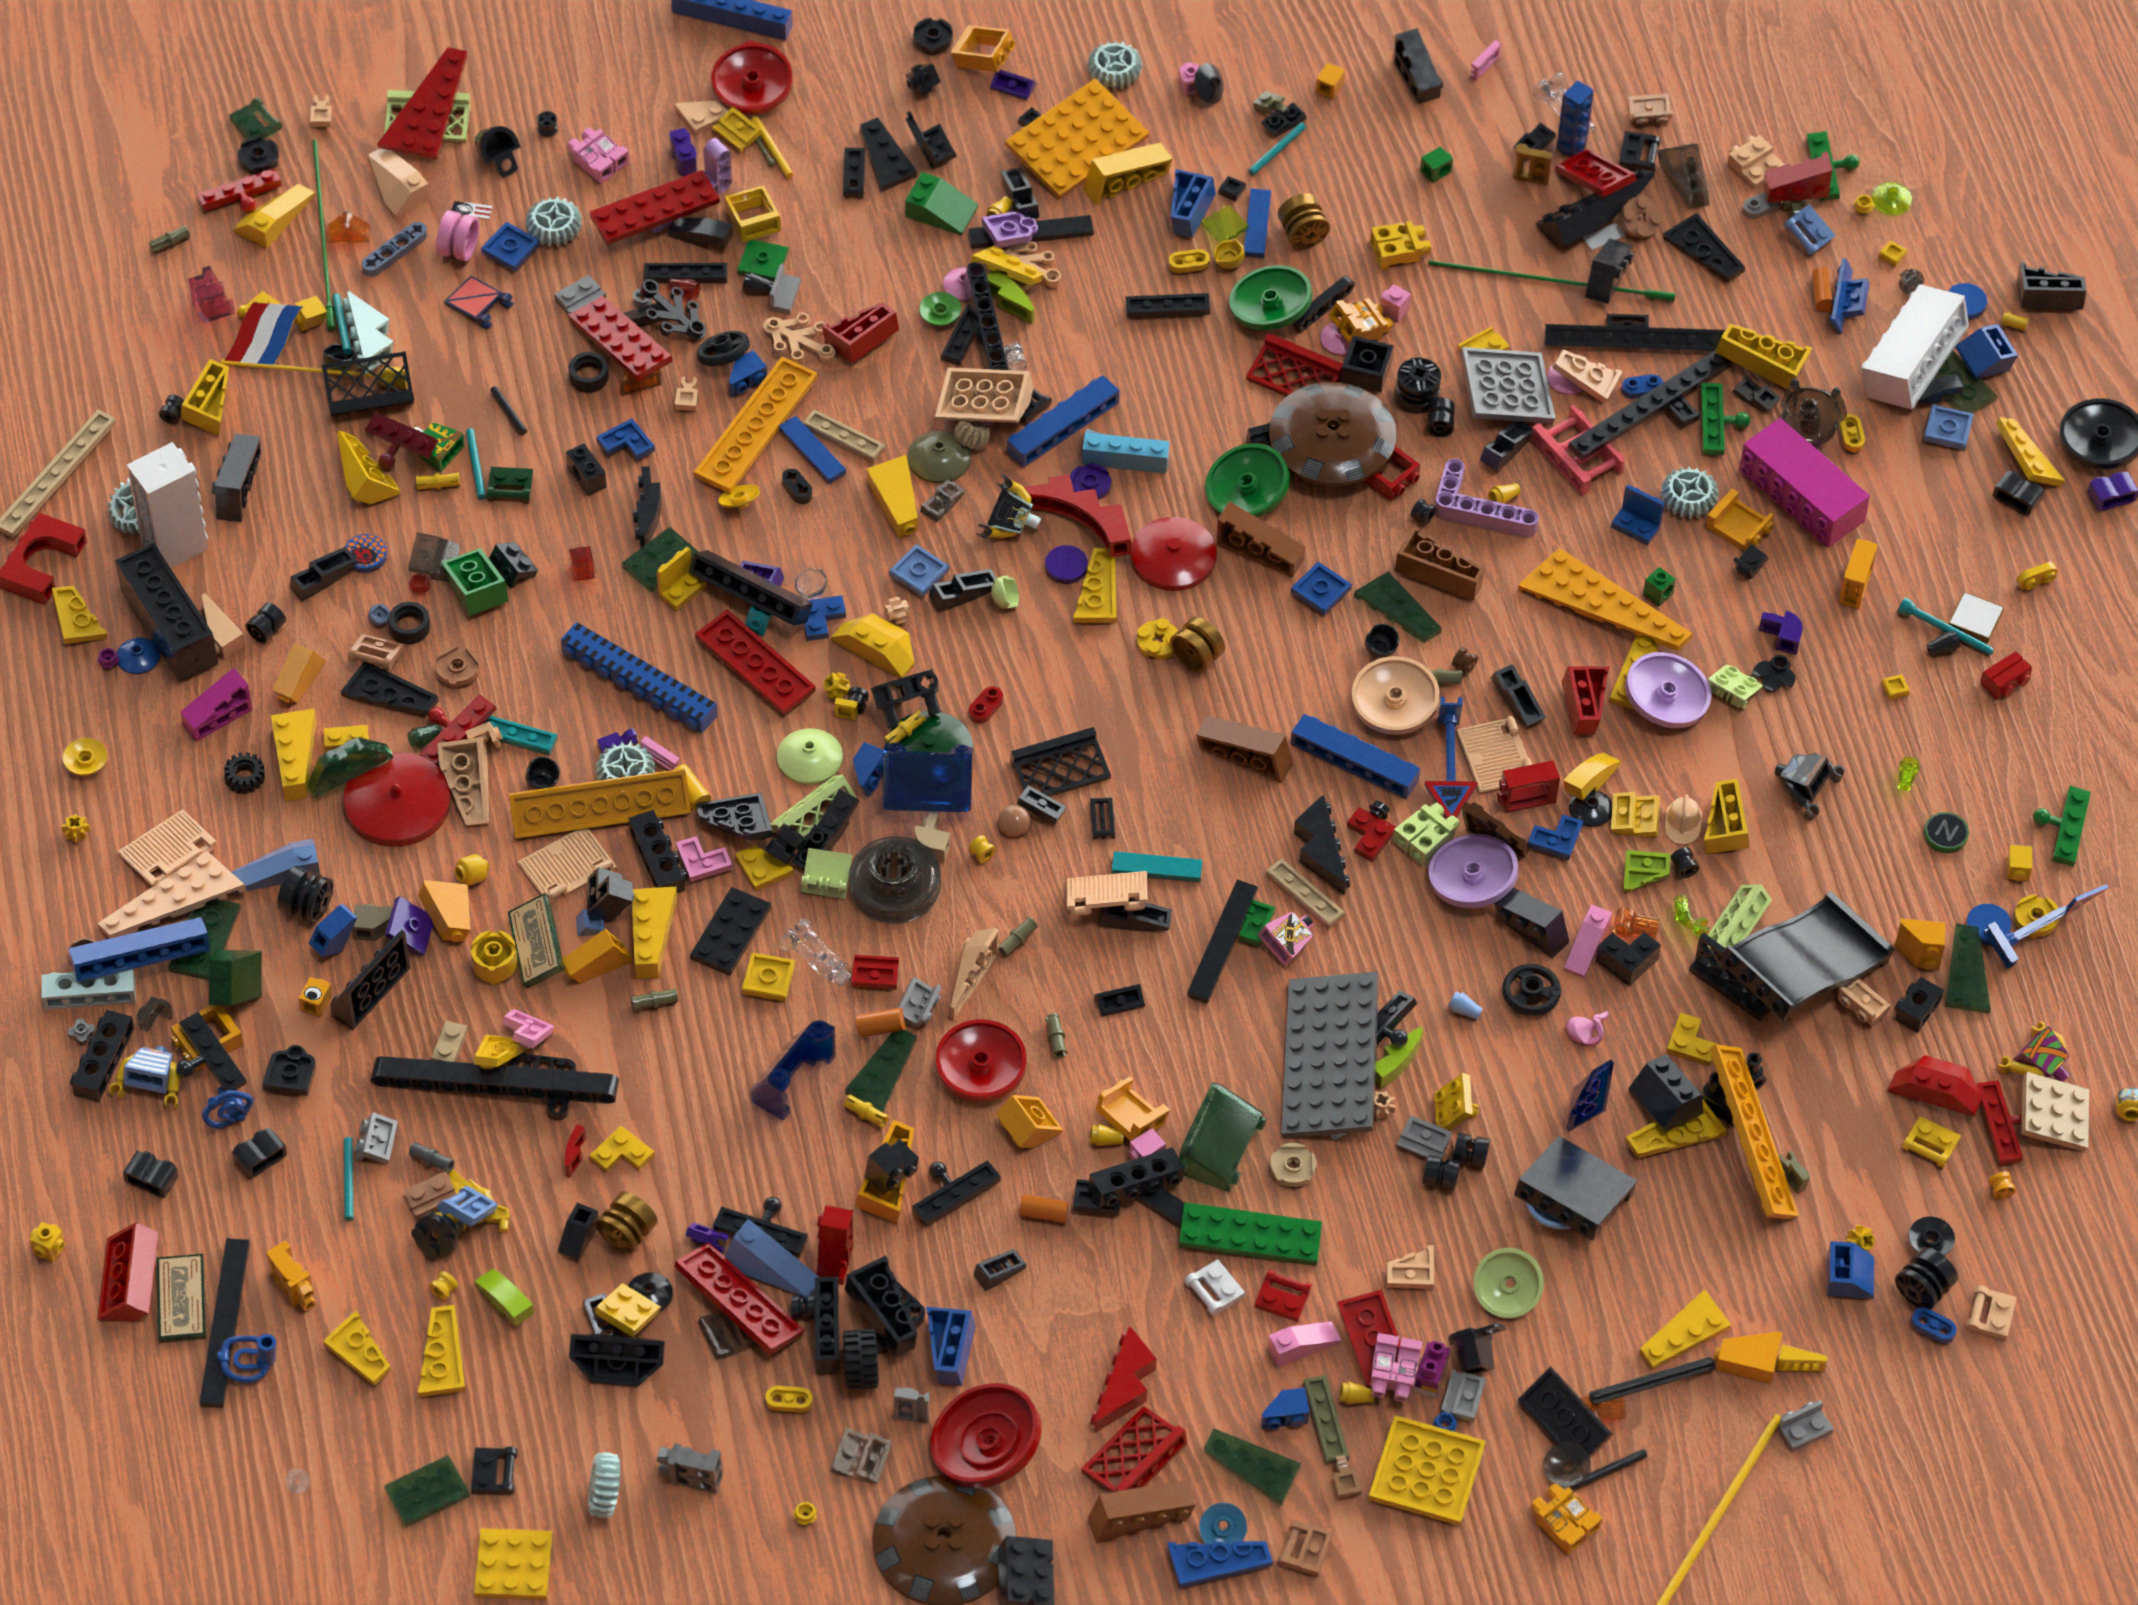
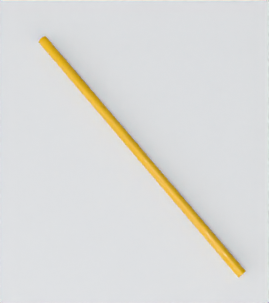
M1774 1414L1656 1605H1668L1779 1426L1781 1419L1779 1414Z

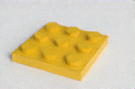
M480 1528L474 1596L476 1598L547 1600L553 1531Z

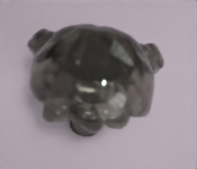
M1793 378L1790 382V387L1784 393L1781 401L1783 412L1780 418L1816 449L1832 439L1839 424L1847 417L1846 405L1838 387L1833 388L1830 393L1820 388L1801 387L1800 382Z

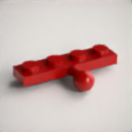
M275 169L253 176L244 177L232 183H225L213 189H207L196 195L204 211L241 200V210L245 213H252L256 209V201L250 196L280 187L282 183Z
M479 694L452 722L445 717V712L441 708H432L428 712V720L434 725L441 724L445 729L419 755L427 758L439 767L438 743L468 739L465 731L482 725L497 710L496 706Z
M1999 1080L1977 1083L1976 1085L1982 1095L1981 1108L1999 1165L2022 1162L2023 1155L2013 1126L2022 1124V1114L2010 1116Z

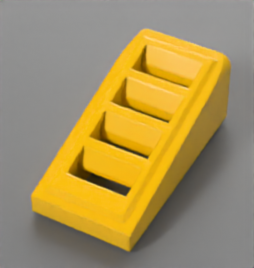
M1782 1345L1776 1370L1825 1372L1828 1357Z

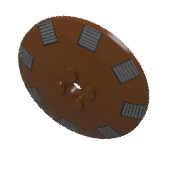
M1316 383L1292 392L1277 406L1269 426L1271 448L1275 449L1283 457L1289 472L1300 479L1323 486H1346L1371 478L1389 462L1396 445V426L1388 408L1368 391L1345 383ZM1334 425L1337 426L1338 429L1330 430L1328 427Z
M945 1475L925 1477L907 1484L894 1493L884 1504L877 1516L873 1529V1553L883 1577L895 1590L905 1597L925 1605H964L982 1598L999 1585L998 1548L1006 1535L1016 1536V1529L1006 1505L987 1487H963L950 1481ZM942 1531H947L951 1534V1537L943 1540L938 1537V1534Z

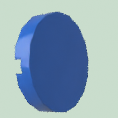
M1959 283L1953 285L1948 290V292L1965 296L1968 319L1977 318L1985 312L1988 302L1987 295L1977 285Z
M1980 904L1975 906L1968 914L1966 921L1967 932L1977 942L1991 945L1983 932L1987 929V925L1995 921L2005 936L2010 932L2012 926L2011 918L2000 906Z

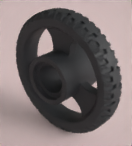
M741 331L722 332L705 340L697 350V357L699 362L706 366L726 365L742 357L748 351L750 341L748 336ZM710 350L714 352L713 356H707L706 354Z
M1530 963L1519 965V967L1513 968L1506 975L1502 992L1508 1006L1517 1011V1013L1528 1016H1540L1550 1012L1558 1004L1561 996V985L1557 976L1550 969H1546L1542 965L1539 966V964L1532 965ZM1540 976L1546 978L1552 986L1544 987V982ZM1515 978L1522 980L1520 994L1517 996H1513L1510 990L1511 983ZM1542 997L1549 1000L1548 1002L1539 1006H1528L1538 1004L1541 1001Z

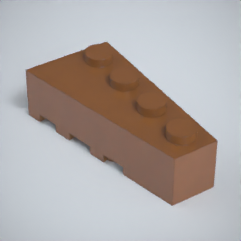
M1230 501L1218 518L1217 546L1294 577L1305 559L1304 545Z
M1413 526L1397 552L1395 564L1396 572L1471 600L1476 598L1482 587L1485 571L1484 568L1463 555L1457 556L1454 554L1453 549L1450 547L1439 545L1432 536L1421 534L1420 529Z
M1207 716L1196 734L1201 750L1225 760L1230 757L1237 765L1242 767L1246 765L1257 769L1258 774L1263 776L1266 773L1275 776L1274 780L1280 783L1283 782L1293 765L1286 736L1277 732L1273 733L1258 727L1254 728L1219 717Z
M1187 1480L1099 1494L1087 1520L1097 1544L1177 1520H1185L1191 1516L1196 1503Z

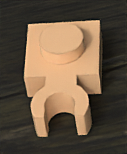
M315 95V106H311L310 125L311 127H331L332 106H330L329 95H326L324 101H319L318 95Z
M685 377L681 378V388H677L675 410L696 411L698 401L696 377L693 378V382L690 384L685 382Z

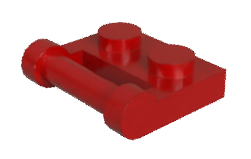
M1268 1269L1255 1301V1308L1299 1322L1313 1284L1309 1282L1302 1283L1275 1274L1276 1271ZM1272 1282L1302 1292L1301 1296L1271 1287Z

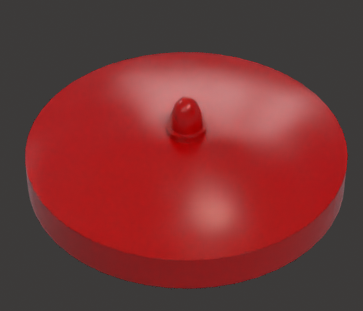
M394 752L379 755L359 766L346 783L343 802L347 820L357 834L378 845L402 847L427 839L443 825L450 811L451 795L445 775L436 764L416 754Z
M988 1383L973 1387L955 1397L938 1416L931 1433L930 1447L932 1457L945 1477L957 1485L967 1488H986L998 1485L1019 1473L1034 1456L1042 1434L1040 1414L1028 1395L1017 1387L1004 1383Z

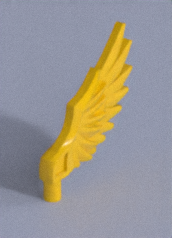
M454 1169L448 1173L456 1194H458L461 1188L469 1186L493 1200L490 1189L482 1188L472 1179L465 1180ZM497 1205L494 1213L477 1224L487 1221V1223H499V1232L507 1233L510 1221L509 1209Z

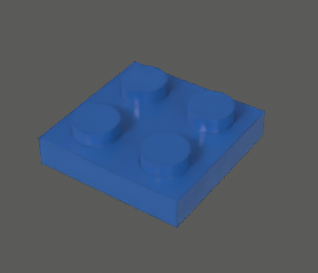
M505 222L481 247V253L515 272L540 246V241L512 224Z
M1317 562L1291 587V593L1325 615L1351 590L1352 584L1320 562Z

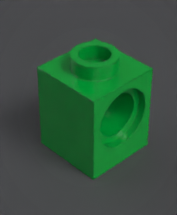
M1441 146L1421 157L1420 171L1432 183L1452 172L1453 157Z
M1659 567L1645 579L1643 595L1656 605L1661 606L1673 595L1676 579Z

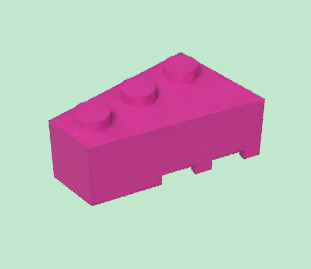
M235 668L231 669L180 711L183 726L197 742L252 711L249 686Z

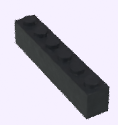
M709 550L694 554L689 573L793 626L807 623L813 606L812 602Z

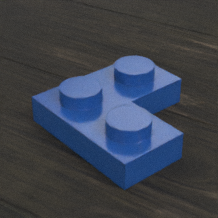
M633 418L596 436L597 443L607 456L627 447L636 460H639L655 451L654 444Z
M842 595L808 600L813 603L807 623H804L807 641L829 638L826 620L846 618V609Z
M1562 814L1556 831L1534 825L1527 843L1528 847L1570 860L1583 826V820Z

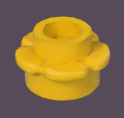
M1868 195L1858 196L1854 201L1855 210L1863 214L1870 213L1874 207L1872 198Z
M802 1502L796 1507L793 1515L799 1524L807 1525L816 1520L817 1510L811 1503Z

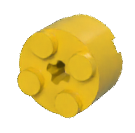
M485 931L473 940L471 948L472 966L475 974L480 979L491 985H497L514 974L518 967L515 942L509 934L503 931H498V933Z

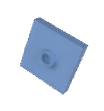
M1932 404L1923 441L1965 450L1974 414Z
M916 544L889 570V576L923 597L932 588V585L937 583L950 570V566Z

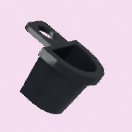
M499 125L478 132L474 143L483 163L486 165L494 161L501 177H506L516 172L518 165L512 151L521 146L515 133L509 128ZM505 159H509L511 167L509 170L504 171L501 164Z
M1497 1323L1478 1329L1470 1327L1448 1336V1342L1454 1347L1462 1373L1478 1374L1495 1369L1491 1342L1493 1340L1492 1334L1505 1331V1325Z

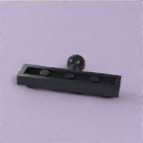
M1399 990L1378 1012L1377 1045L1385 1037L1389 1038L1395 1047H1403L1407 1044V1033L1401 1029H1392L1418 1004L1414 997Z
M199 1012L179 1022L180 1029L199 1054V1056L190 1061L181 1060L177 1063L176 1073L180 1077H190L195 1068L205 1063L224 1092L227 1090L235 1091L247 1084V1080Z
M987 1160L952 1181L947 1175L945 1164L939 1161L933 1162L929 1167V1175L935 1180H940L944 1187L912 1205V1211L926 1227L1000 1182L1001 1176Z
M768 1197L764 1201L763 1208L765 1212L762 1219L721 1206L713 1224L714 1230L735 1236L749 1219L789 1253L800 1258L808 1241V1234L770 1222L773 1215L779 1213L782 1208L781 1201L777 1197Z

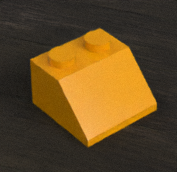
M1900 918L1895 948L1917 968H1924L1926 970L1939 969L1945 948L1946 923Z
M1011 1095L996 1113L1001 1126L1008 1130L1013 1137V1142L1021 1148H1035L1063 1132L1062 1127L1039 1097Z

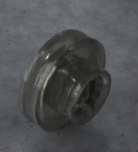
M891 836L875 840L864 846L851 863L849 870L851 896L855 905L865 915L874 920L885 923H904L915 920L927 913L935 905L940 895L941 870L938 859L927 846L911 838ZM893 868H897L896 879H892Z

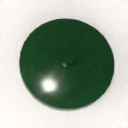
M922 711L920 715H924L926 721L914 729L911 736H906L893 748L888 745L889 742L886 743L885 751L892 761L890 769L902 781L922 788L942 787L958 780L968 770L973 758V740L965 725L955 717L942 712L929 716L928 711ZM910 714V715H908V716L902 718L900 721H903V722H904V721H905L906 719H908L912 714Z

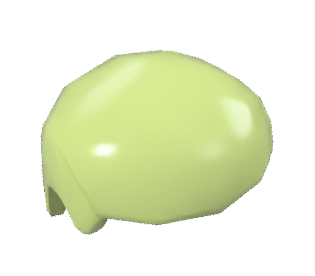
M1009 576L996 578L991 588V595L995 604L1004 609L1017 607L1019 592L1015 579L1009 578Z

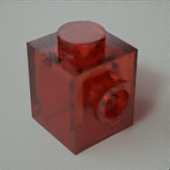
M591 547L569 549L570 566L574 582L594 579L595 571Z

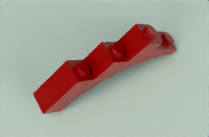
M1070 475L1048 477V484L1024 487L1031 497V503L1033 504L1031 510L1058 513L1087 526L1106 546L1110 558L1131 555V537L1121 504L1100 507L1096 490L1074 492Z

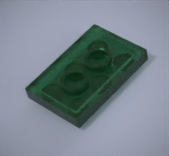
M668 527L624 560L622 568L650 592H653L658 588L657 571L662 564L669 562L677 552L682 551L686 547L691 549V562L694 554L699 551L671 527Z
M449 1455L384 1485V1490L405 1527L470 1497V1492Z

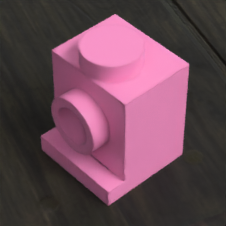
M1187 62L1182 67H1179L1178 79L1184 96L1198 94L1195 85L1188 86V84L1195 83V73L1199 64L1193 65V63Z

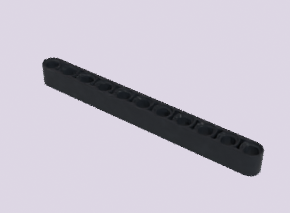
M385 1056L375 1058L371 1074V1082L381 1087L600 1104L614 1103L619 1085V1078L607 1073L502 1065L492 1069H484L480 1065H474V1063Z

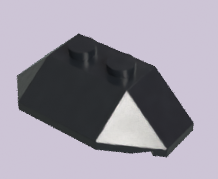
M571 1334L569 1358L591 1382L639 1386L664 1364L665 1341L645 1337L608 1334Z

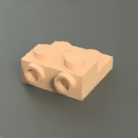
M1760 135L1756 138L1753 136L1749 137L1741 147L1734 146L1729 151L1727 163L1753 189L1763 185L1766 170L1785 164L1772 153L1773 147Z

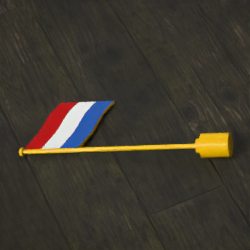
M253 302L243 318L235 343L226 358L220 361L224 365L323 373L322 369L275 365L286 346L293 323L303 306ZM392 367V368L399 372L402 367ZM386 368L380 378L391 384L397 374ZM327 369L328 374L341 375L343 373L341 371ZM405 370L401 372L403 376H405ZM347 371L352 376H359L361 372ZM367 373L366 375H364V374L362 375V377H372V378H375V377H374L373 375H371L370 373ZM400 376L392 385L394 388L408 389L407 382ZM381 382L382 387H388L383 382Z

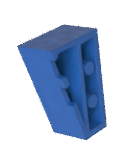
M1175 169L1174 196L1171 209L1174 234L1194 237L1216 195L1213 177Z
M926 1306L934 1370L939 1384L962 1386L976 1328L972 1311Z

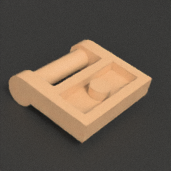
M1982 1285L1976 1286L1974 1291L1976 1297L1971 1318L1967 1320V1330L2006 1341L2017 1297L1989 1290ZM1984 1300L1991 1301L1986 1324L1980 1322Z

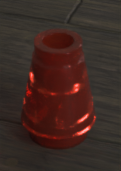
M671 278L668 283V290L671 291L672 288L679 287L683 290V297L687 299H696L699 296L701 286L695 279Z

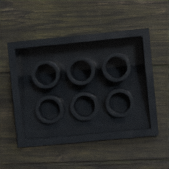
M401 929L382 949L377 950L374 958L361 968L359 974L346 984L345 989L339 995L332 999L330 1007L333 1018L354 1030L408 972L410 962L404 930Z

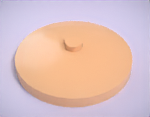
M1400 656L1384 657L1369 663L1358 673L1352 687V704L1357 716L1368 727L1385 734H1407L1422 728L1433 718L1439 705V686L1432 672L1418 661Z

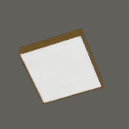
M1964 592L1949 621V625L1988 643L2004 611V607Z

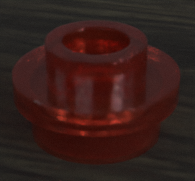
M422 573L413 575L409 581L410 590L416 594L427 592L431 586L430 579Z

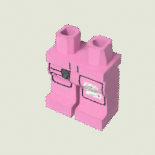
M587 128L582 133L584 141L580 143L577 139H572L568 142V150L573 154V162L577 165L579 164L600 185L613 176L614 172L617 173L629 164V150L624 146L619 147L601 129L595 132L591 128Z
M1378 1333L1370 1381L1372 1396L1385 1398L1386 1389L1394 1390V1400L1405 1403L1409 1393H1412L1423 1341L1402 1338L1397 1362H1394L1399 1337Z

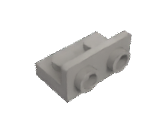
M374 1112L367 1119H363L359 1128V1132H362L361 1138L358 1139L355 1146V1151L357 1152L356 1160L361 1161L364 1157L387 1164L390 1159L398 1121Z
M1821 1400L1815 1403L1809 1402L1800 1410L1787 1412L1781 1417L1778 1431L1792 1452L1833 1434L1834 1428L1822 1412L1823 1403Z

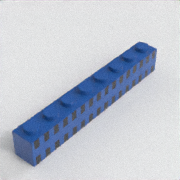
M578 622L561 638V648L565 656L577 660L585 668L596 671L602 678H608L619 688L630 691L638 699L649 702L655 709H661L671 718L685 723L691 730L703 733L718 716L717 703Z

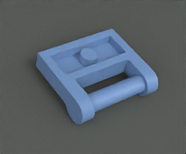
M1810 204L1783 224L1804 246L1809 257L1836 236ZM1803 232L1809 237V239L1814 243V245L1808 240V238L1803 234Z
M465 1186L455 1196L439 1202L437 1207L440 1213H449L463 1224L472 1227L494 1213L498 1203L471 1187Z

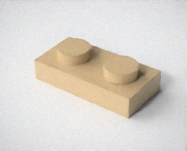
M445 1021L431 1060L456 1062L467 1035L468 1026Z

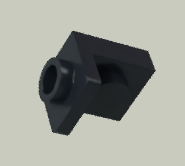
M1751 544L1739 559L1735 557L1733 561L1736 565L1735 569L1741 575L1746 576L1748 574L1753 578L1769 558Z

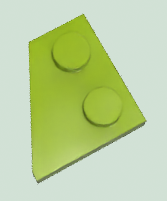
M1626 850L1623 893L1669 878L1671 854Z

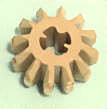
M959 420L953 437L963 446L979 450L988 443L991 430L981 421Z

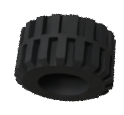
M873 1329L844 1331V1366L848 1390L877 1388L879 1372L875 1331Z

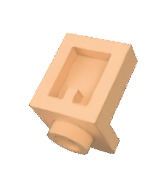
M491 722L465 731L468 739L482 738L487 743L488 739L492 738L496 748L501 747L499 742L502 739L499 728H494Z

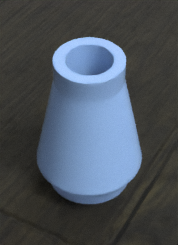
M1457 991L1448 1005L1452 1012L1471 1017L1475 1020L1478 1019L1483 1010L1466 994Z

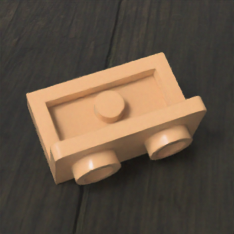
M1669 93L1631 96L1627 98L1630 122H1636L1638 125L1656 120V123H1664L1673 115V110H1670Z
M1860 979L1851 982L1846 988L1842 986L1839 989L1838 999L1845 1008H1850L1854 1011L1862 1022H1867L1871 1026L1890 1010L1891 1005Z

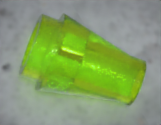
M1906 756L1899 762V789L1904 791L1911 789V785L1921 769L1918 759Z

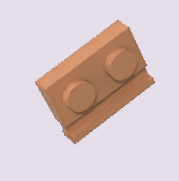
M446 1171L403 1190L417 1221L426 1213L439 1211L437 1207L439 1202L456 1195Z

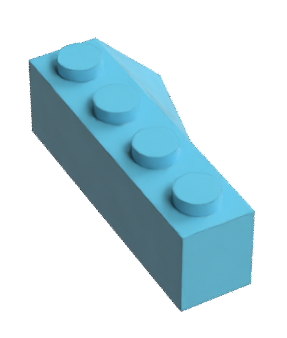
M1087 429L1083 443L1082 465L1093 463L1108 468L1167 474L1170 441L1105 435Z

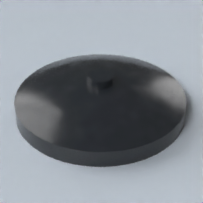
M2096 398L2079 402L2072 406L2061 420L2059 430L2061 445L2072 459L2090 468L2114 469L2125 466L2138 456V414L2129 406L2111 399Z

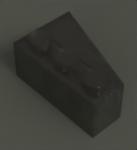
M1698 143L1657 150L1660 168L1687 207L1693 209L1709 206L1708 187Z

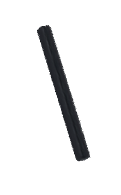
M1707 1357L1594 1390L1588 1394L1589 1401L1593 1405H1597L1713 1371L1715 1369V1361L1711 1357Z

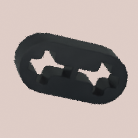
M787 469L783 472L782 485L792 498L799 504L809 503L813 498V489L802 474L796 469Z

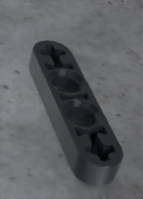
M1347 276L1340 278L1314 299L1306 313L1293 322L1292 325L1301 332L1306 330L1331 310L1336 301H1341L1352 292L1355 282Z

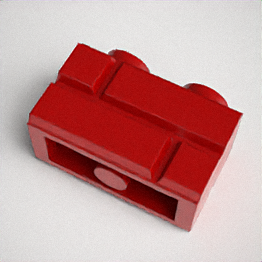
M2014 651L1983 671L1980 683L1987 691L1989 690V693L1995 699L2003 695L2007 697L2017 686H2024L2030 681L2032 666L2017 651Z

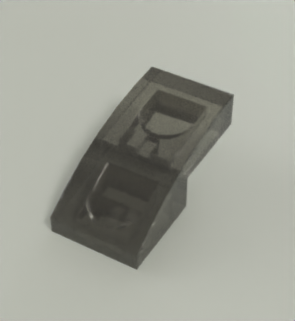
M948 479L935 489L933 497L921 505L920 512L938 522L959 501L965 490Z

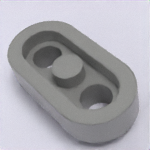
M1764 192L1746 199L1742 211L1746 217L1756 219L1777 211L1781 206V202L1767 203Z

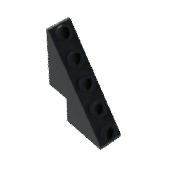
M1322 795L1295 820L1294 834L1306 842L1300 849L1299 862L1345 895L1346 888H1350L1349 875L1344 873L1346 868L1344 856L1339 854V851H1341L1340 840L1335 838L1334 835L1336 833L1335 821L1331 820L1329 816L1331 815L1330 802H1326L1325 797Z

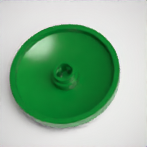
M1273 265L1256 269L1242 277L1234 285L1230 293L1229 304L1232 315L1243 326L1255 330H1273L1287 326L1302 317L1311 305L1313 292L1310 281L1304 273L1293 267Z
M1263 444L1240 445L1228 450L1213 463L1206 477V495L1214 510L1220 515L1230 501L1259 518L1272 511L1284 498L1289 487V470L1283 457L1275 449Z

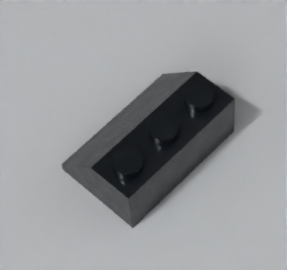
M1667 1054L1646 1063L1628 1088L1631 1095L1664 1132L1704 1114L1702 1094Z

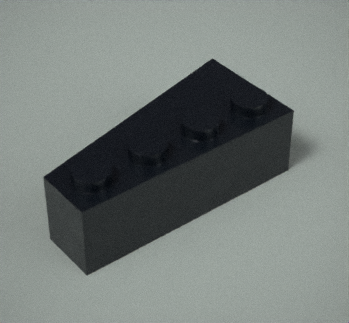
M885 1255L847 1274L845 1291L894 1358H897L915 1349L917 1331L908 1308L905 1307L902 1293L897 1287L896 1278L893 1271L891 1272L888 1258Z

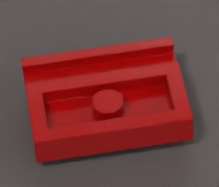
M854 955L851 987L897 990L899 957Z

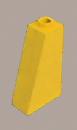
M906 455L868 468L867 483L898 538L918 531V516Z

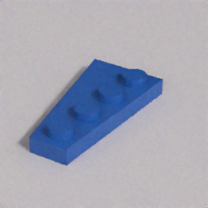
M1235 1541L1234 1544H1222V1542H1212V1544H1198V1542L1176 1544V1542H1167V1549L1180 1588L1272 1567L1273 1565L1266 1541Z

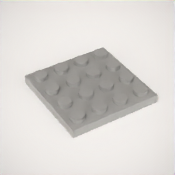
M1462 347L1460 355L1473 418L1553 424L1555 414L1542 353Z

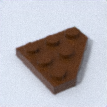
M1464 802L1461 812L1466 830L1474 834L1496 837L1508 844L1515 854L1526 857L1529 848L1525 839L1515 835L1505 827L1503 822L1493 818L1484 811V808L1479 804Z

